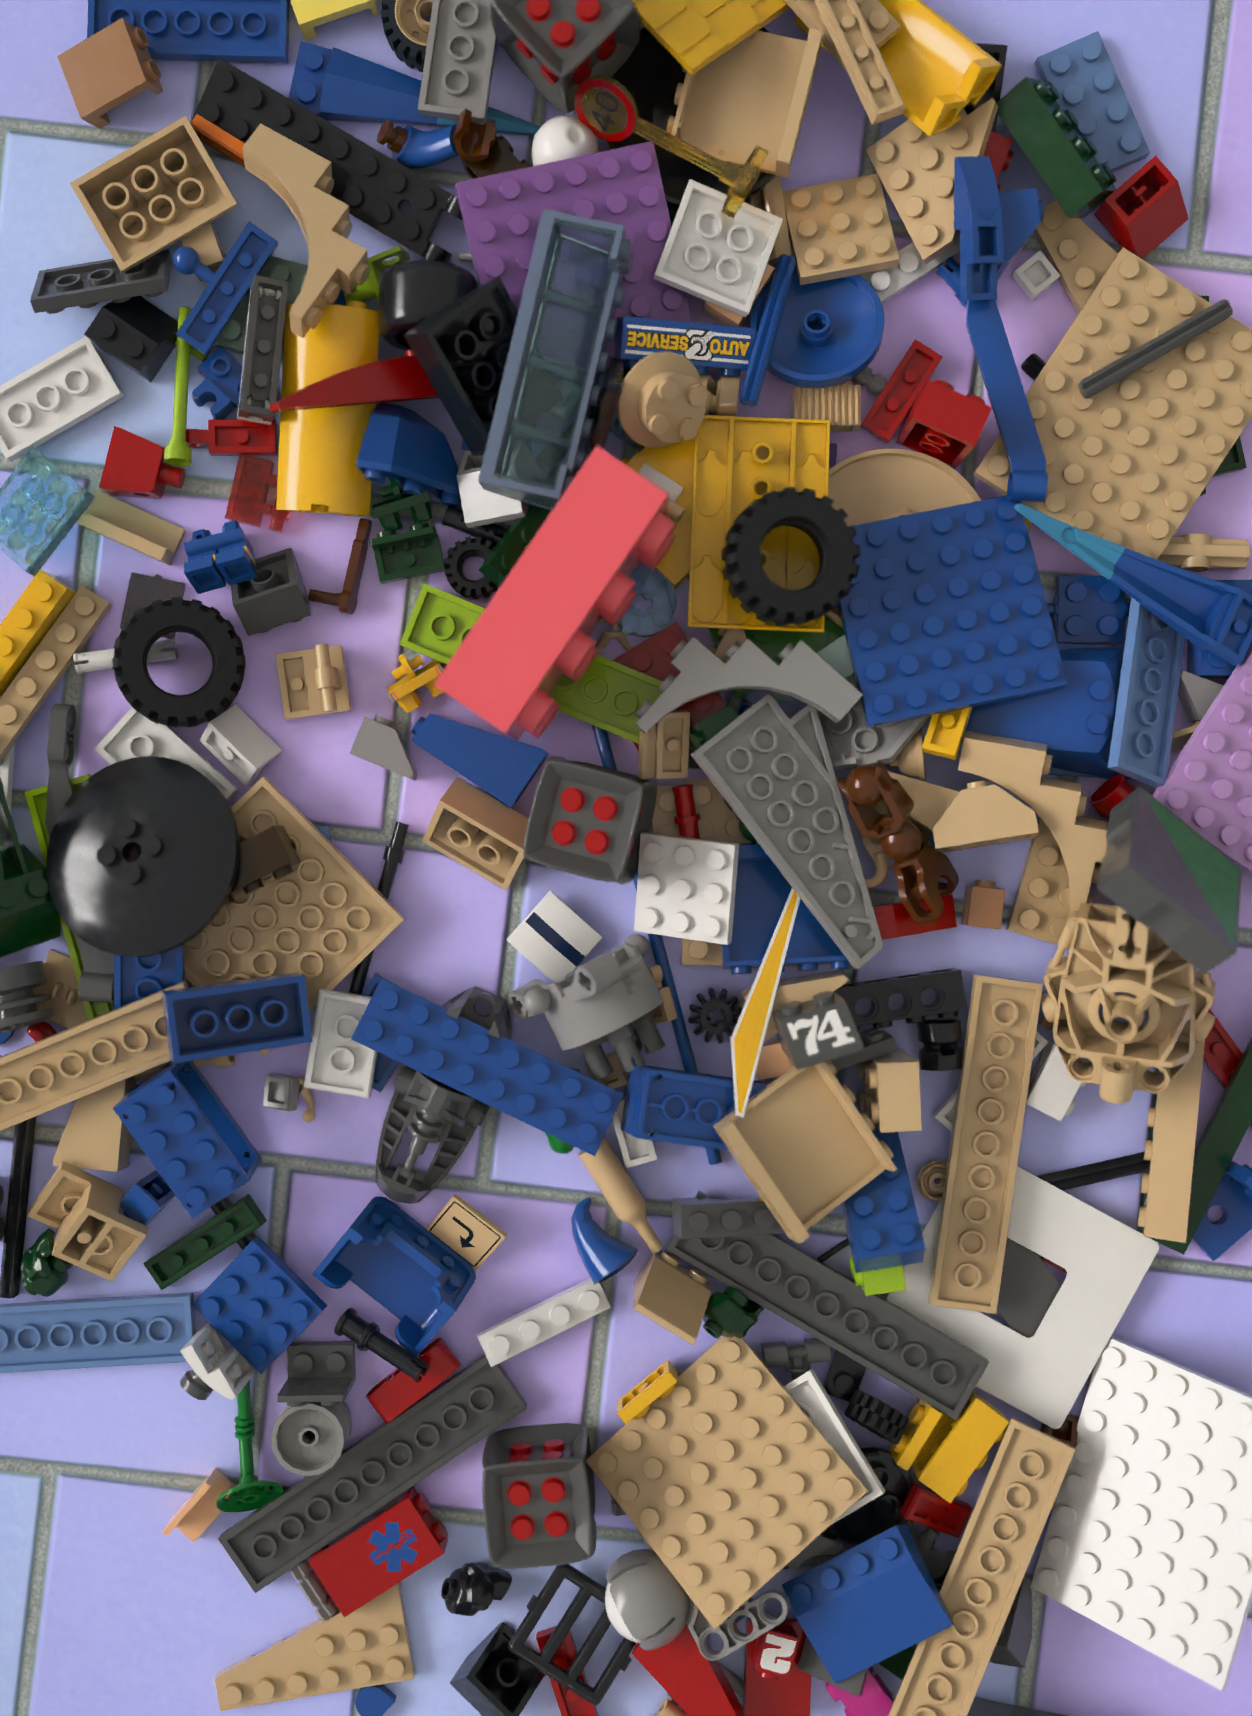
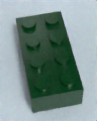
M1025 77L997 102V113L1068 218H1085L1116 190L1113 185L1117 181L1116 177L1106 164L1102 167L1094 157L1098 153L1096 147L1088 137L1081 138L1075 129L1079 125L1077 119L1069 109L1062 110L1056 101L1060 98V95L1052 83L1049 81L1044 83L1040 78L1037 80Z

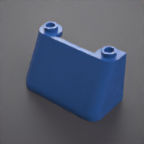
M381 1196L371 1199L312 1274L326 1286L334 1289L342 1288L351 1280L400 1319L395 1329V1336L401 1346L416 1356L457 1311L476 1279L473 1267L466 1260L426 1230V1228L396 1204Z

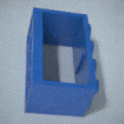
M193 1061L169 1063L133 1087L113 1107V1110L192 1219L248 1183L262 1159ZM184 1067H189V1071H185ZM245 1152H249L250 1156H246Z
M632 1063L635 1069L630 1071L628 1075L621 1130L638 1139L728 1150L713 1128V1125L735 1110L732 1077L648 1065L637 1067ZM753 1081L749 1099L769 1084Z

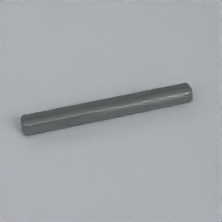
M1226 299L1220 300L1084 378L1078 384L1079 391L1084 398L1095 395L1226 320L1233 314L1232 307Z

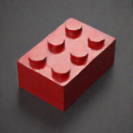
M928 380L913 403L895 443L910 450L934 457L951 468L956 469L976 446L992 407L985 405V401L979 396L973 394L965 396L954 391V387L945 381L935 380L933 382Z

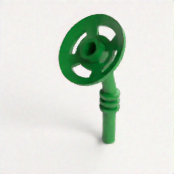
M250 1380L237 1396L238 1416L235 1417V1437L239 1439L241 1479L238 1480V1485L228 1489L217 1498L216 1506L224 1512L255 1510L273 1498L284 1494L281 1484L265 1480L258 1481V1477L254 1476L252 1437L255 1435V1417L251 1414Z

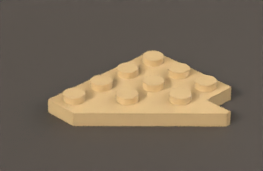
M993 97L970 114H967L963 108L959 112L961 119L939 134L928 136L908 119L866 149L876 172L922 260L926 264L956 245L960 230L954 231L955 157L984 155L998 110V105Z

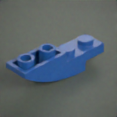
M989 156L955 157L954 231L960 230V301L997 299V264L1004 263V234L998 186Z

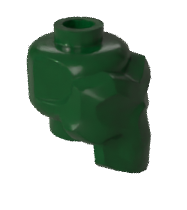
M50 1228L37 1238L35 1243L25 1251L22 1257L21 1272L24 1278L22 1285L32 1295L52 1296L66 1284L69 1279L68 1270L73 1266V1264L52 1255L55 1232Z
M727 1287L723 1293L714 1292L710 1296L703 1317L705 1322L703 1328L716 1339H719L720 1336L727 1338L735 1336L741 1339L745 1337L749 1328L756 1324L758 1321L757 1317L764 1310V1307L754 1301L747 1300L736 1289Z

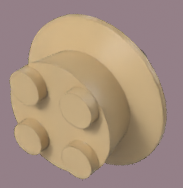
M663 351L644 357L629 371L620 389L621 396L618 397V416L624 431L633 441L651 448L664 447L672 443L693 439L697 435L699 426L703 421L708 395L706 388L702 386L696 367L687 358L674 352Z

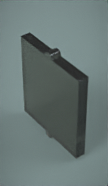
M131 572L120 629L126 620L129 621L134 616L135 611L141 607L144 609L152 605L151 602L159 599L162 601L172 600L171 597H182L183 600L186 584L163 579L159 574L153 577ZM176 632L166 634L162 638L175 639Z

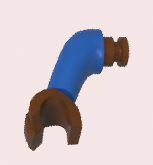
M468 109L460 113L457 124L433 131H421L411 125H407L405 128L397 125L394 128V123L387 119L379 130L377 142L381 145L387 143V148L393 151V159L411 169L431 167L458 155L467 161L478 162L487 158L489 150L495 143L497 129L495 128L496 121L488 120L484 124L474 123L471 121L472 112Z

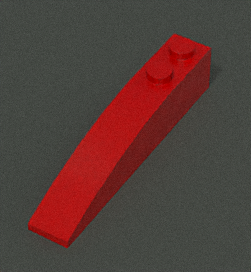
M411 349L406 350L403 357L372 362L322 379L295 391L271 404L269 407L270 413L434 399L439 398Z

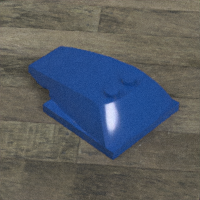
M1057 643L1068 683L1065 688L974 706L972 708L965 733L966 731L1047 744L1046 755H1052L1049 775L1111 779L1114 776L1121 775V773L1109 769L1108 762L1124 647ZM1123 775L1127 780H1131V777Z

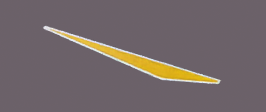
M793 888L790 891L731 1037L735 1115L744 1118L801 899Z

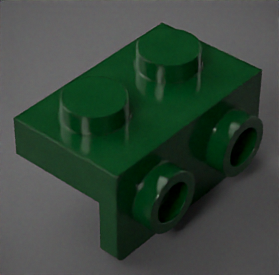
M428 523L412 525L409 527V531L396 533V530L382 531L376 534L377 538L369 540L370 546L374 551L381 584L442 572L445 569L438 531L435 526L429 527Z

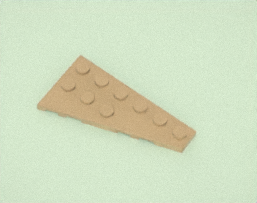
M1056 200L1044 207L1043 220L1035 229L1034 235L1048 261L1061 275L1059 281L1079 314L1118 253L1081 219L1068 218Z
M400 1582L345 1618L337 1609L336 1613L325 1621L319 1619L298 1630L297 1634L273 1643L270 1648L257 1655L252 1654L218 1672L215 1684L220 1711L414 1679L416 1672Z

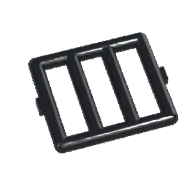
M570 1564L557 1565L538 1597L533 1595L526 1607L529 1611L510 1640L508 1649L511 1653L589 1703L598 1705L620 1669L625 1672L632 1660L629 1654L636 1642L630 1641L625 1637L623 1638L594 1688L579 1679L580 1674L611 1625L605 1607L568 1670L566 1671L552 1662L553 1657L591 1595L605 1604L606 1591L604 1586ZM565 1578L580 1589L541 1653H538L524 1643Z

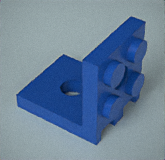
M1231 1161L1192 1238L1213 1261L1252 1229V1168L1247 1164L1241 1166ZM1220 1205L1222 1208L1221 1218L1218 1221L1210 1222L1207 1217L1208 1210L1212 1206Z

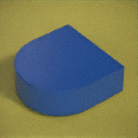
M384 1684L360 1688L355 1701L356 1709L361 1716H382L394 1704L396 1695Z

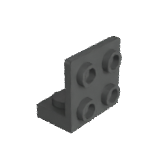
M292 1342L287 1347L288 1379L277 1395V1402H287L288 1406L299 1407L306 1405L307 1402H321L323 1406H335L345 1401L356 1380L355 1342Z

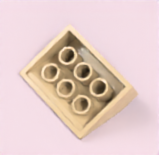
M186 115L70 183L122 273H125L238 206Z

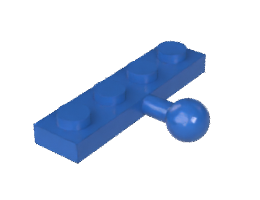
M249 221L216 272L201 263L199 254L193 248L185 246L177 249L173 255L175 268L185 275L195 274L208 283L177 331V337L207 356L250 290L254 275L261 273L278 247V241Z

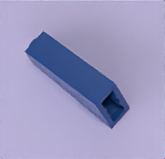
M429 713L427 718L420 717L411 731L415 735L411 740L413 743L510 808H514L549 755L548 752L541 748Z

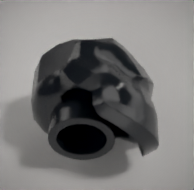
M484 1562L465 1563L462 1568L454 1570L450 1577L445 1579L441 1589V1596L445 1600L446 1608L450 1613L474 1616L479 1610H487L493 1600L501 1601L511 1585L512 1577L509 1572L499 1568H489L487 1563Z

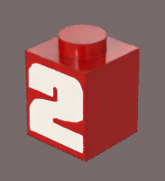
M779 1624L756 1638L751 1659L756 1671H759L758 1673L762 1677L770 1680H777L778 1677L789 1679L799 1639L793 1627Z

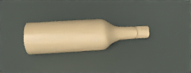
M606 1137L603 1138L595 1156L582 1150L578 1154L579 1158L618 1219L636 1228L652 1254L659 1252L663 1245L647 1220L645 1198Z

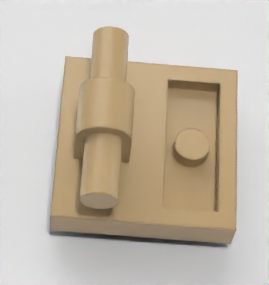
M328 644L315 645L314 649L275 654L285 720L352 711L342 645L328 646Z

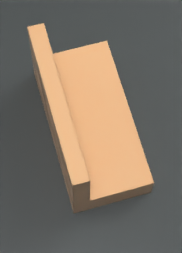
M215 1468L173 1515L162 1533L168 1536L176 1527L194 1543L222 1512L216 1506L217 1498L236 1485Z

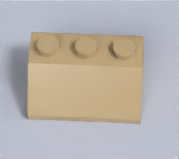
M457 777L440 799L422 842L507 891L526 859L523 856L524 839L529 818Z

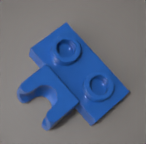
M220 346L197 367L205 380L192 392V399L198 407L204 406L207 402H216L210 409L213 420H224L234 411V407L238 410L242 365Z

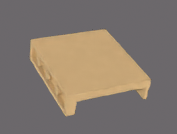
M830 1060L799 1070L795 1066L791 1067L748 1099L744 1118L735 1115L734 1110L713 1125V1128L788 1238L798 1244H801L810 1237L807 1230L884 1170L892 1172L897 1170L891 1160L894 1157L892 1151L885 1142L877 1140L872 1132L875 1129L872 1121L865 1113H859L853 1104L856 1101L855 1096L846 1085H840L834 1076L837 1070Z

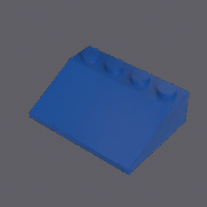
M895 1525L782 1584L796 1619L835 1684L954 1625L907 1525Z

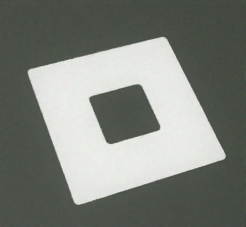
M1017 1166L1007 1237L1063 1267L1067 1271L1063 1284L1034 1336L1027 1338L978 1311L929 1304L928 1297L942 1200H940L922 1233L926 1248L923 1262L904 1265L906 1290L891 1292L886 1300L987 1358L989 1364L976 1387L1049 1427L1059 1429L1158 1253L1160 1246L1153 1239L1144 1237V1234Z

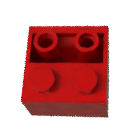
M1154 156L1108 196L1094 214L1122 248L1124 247L1142 260L1189 219L1178 180L1157 156Z

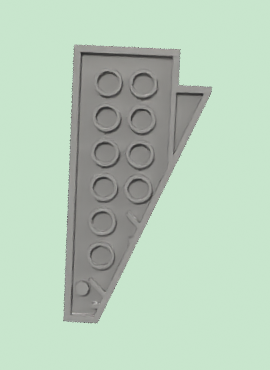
M768 693L694 751L691 756L854 969H858L883 949L884 945L816 708L807 704L791 718H788L772 695Z

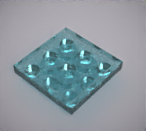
M32 446L0 488V549L24 571L35 577L81 515L87 510L95 496Z

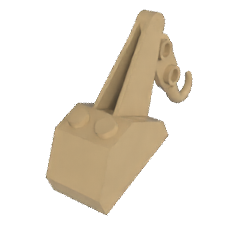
M888 771L890 777L899 781L914 802V808L909 818L933 833L936 852L946 853L1033 839L1039 833L1036 812L996 784L988 785L987 780L967 783V788L959 792ZM885 800L873 806L880 815L889 814ZM862 835L863 844L875 862V875L870 879H865L867 888L871 889L885 881L888 875L889 857L881 849L880 838H866Z

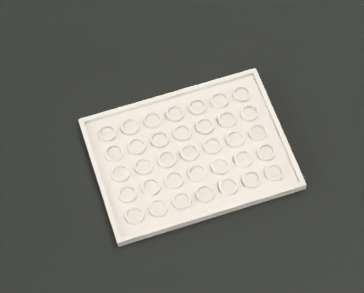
M1111 1336L1093 1369L1077 1424L1076 1451L1056 1497V1508H1053L1031 1587L1222 1691L1227 1687L1252 1601V1396Z

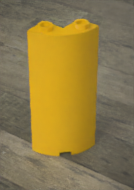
M879 0L901 25L898 34L880 47L879 51L906 106L903 115L928 136L939 134L961 119L959 112L969 102L975 106L993 82L1002 65L923 1ZM797 16L794 24L808 35L809 28Z
M347 301V306L327 304L318 326L315 329L310 328L304 338L291 332L289 311L293 304L286 305L281 399L303 387L342 371L378 361V311L367 309V303ZM376 404L285 411L280 413L276 510L298 513H326L349 517L370 516L372 481L365 479V474H361L356 464L370 415L375 409Z

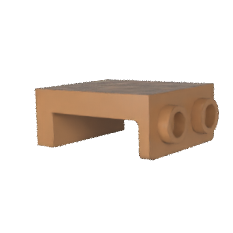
M123 18L57 56L80 118L99 129L110 123L106 112L145 90H151L157 95L163 92L159 80L161 78L160 70L151 59L147 49L149 47L147 36L140 27H135Z

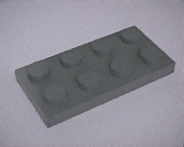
M169 249L162 250L125 273L120 271L114 259L41 270L38 273L30 302L35 313L46 311L48 314H55L69 307L90 308L99 302L111 300L114 303H121L129 300L131 297L141 295L156 297L168 290L173 260Z

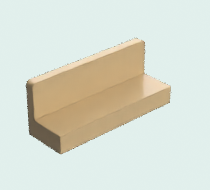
M99 490L93 492L85 512L75 508L70 519L86 529L171 566L185 535L183 528Z

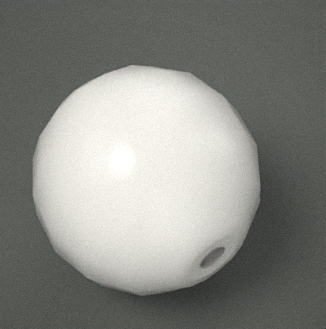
M556 116L546 121L534 135L531 158L533 166L598 153L600 150L593 132L579 119L571 116Z

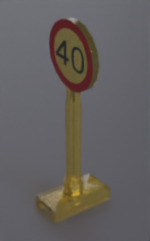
M603 75L590 76L579 85L574 95V107L579 120L597 138L609 142H617L626 139L632 133H636L720 177L719 181L730 186L722 213L731 218L735 217L760 177L761 172L758 170L765 161L769 151L756 145L742 168L730 161L725 163L641 119L638 116V109L634 98L626 87L615 79Z

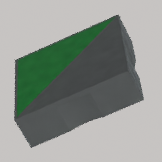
M1141 786L1110 810L1106 833L1107 850L1101 862L1097 889L1135 920L1151 929L1166 945L1201 973L1206 974L1237 953L1242 869Z

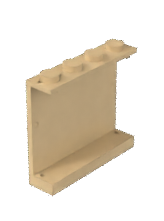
M810 28L807 41L756 31L693 75L683 67L682 71L686 72L684 84L678 83L674 98V104L678 105L676 116L670 115L666 129V136L670 137L671 151L789 178L821 51L823 30Z

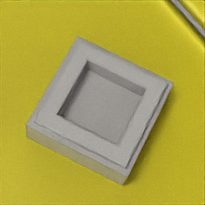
M276 1073L266 1074L263 1107L284 1111L297 1110L299 1077Z

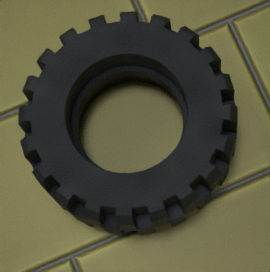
M788 487L780 492L773 490L766 493L741 512L725 537L727 542L726 546L722 549L721 560L725 561V568L722 570L724 580H729L732 588L729 589V592L733 599L738 597L743 603L740 607L747 613L751 611L757 615L756 619L762 622L772 621L775 622L776 626H787L789 624H795L796 626L817 619L835 609L841 603L840 600L847 596L853 587L851 584L852 579L858 575L860 566L855 564V559L861 555L860 545H854L853 537L857 535L854 525L848 527L844 521L848 516L842 508L836 511L831 506L834 500L826 495L821 499L816 497L815 490L805 488L802 492H798L795 487ZM780 526H792L805 532L815 543L820 558L819 571L814 581L807 587L799 590H786L774 584L765 574L760 561V546L765 536L773 529Z
M171 597L172 600L166 601L159 599L151 602L152 605L144 609L141 607L135 611L134 616L129 621L126 620L121 627L122 631L119 637L116 638L114 657H112L116 682L132 708L154 723L173 728H190L208 723L229 708L242 686L246 666L240 636H237L231 622L220 615V611L214 607L209 608L203 605L202 601L192 599V601L182 600V597ZM173 632L188 633L199 638L207 646L212 657V672L208 681L199 690L191 694L175 695L160 689L152 681L147 669L148 653L152 645L166 634Z

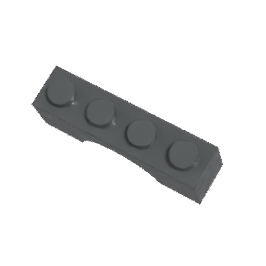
M707 1197L672 1199L673 1233L681 1239L786 1234L762 1198L745 1200H722ZM812 1226L807 1230V1232H812Z

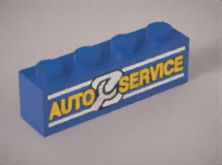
M628 316L617 317L614 359L624 360L623 367L633 368L635 364L650 354L668 351L678 353L687 358L696 367L699 374H708L709 368L721 369V376L740 377L741 371H747L754 347L755 328Z

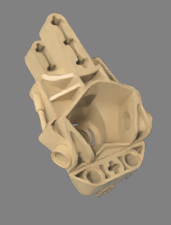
M1081 903L1079 911L1075 910L1069 913L1067 923L1057 942L1058 949L1053 959L1047 964L1043 981L1048 992L1041 995V1006L1046 1020L1049 1023L1054 1022L1053 1039L1070 1076L1080 1082L1099 1084V1095L1104 1101L1113 1104H1124L1131 1100L1134 1090L1147 1092L1165 1090L1192 1059L1197 1042L1202 1043L1215 1021V1016L1208 1013V1010L1215 1000L1216 983L1210 978L1209 972L1206 974L1197 972L1193 965L1166 945L1157 934L1141 922L1135 920L1118 905ZM1066 949H1069L1068 956L1063 957ZM1118 992L1131 993V994L1135 995L1136 997L1134 998V997L1128 996V995H1115V993H1118ZM1100 1003L1103 1006V1018L1099 1016ZM1148 1010L1149 1018L1147 1024L1142 1026L1141 1024L1145 1017L1144 1011ZM1122 1017V1018L1127 1019V1020L1130 1021V1022H1129V1023L1118 1022V1021H1116L1115 1019ZM1067 1019L1068 1027L1059 1026L1060 1020ZM1180 1033L1190 1038L1189 1043L1177 1042ZM1085 1058L1090 1060L1091 1062L1083 1063L1078 1059ZM1156 1068L1161 1070L1162 1072L1154 1073L1149 1071L1148 1069Z

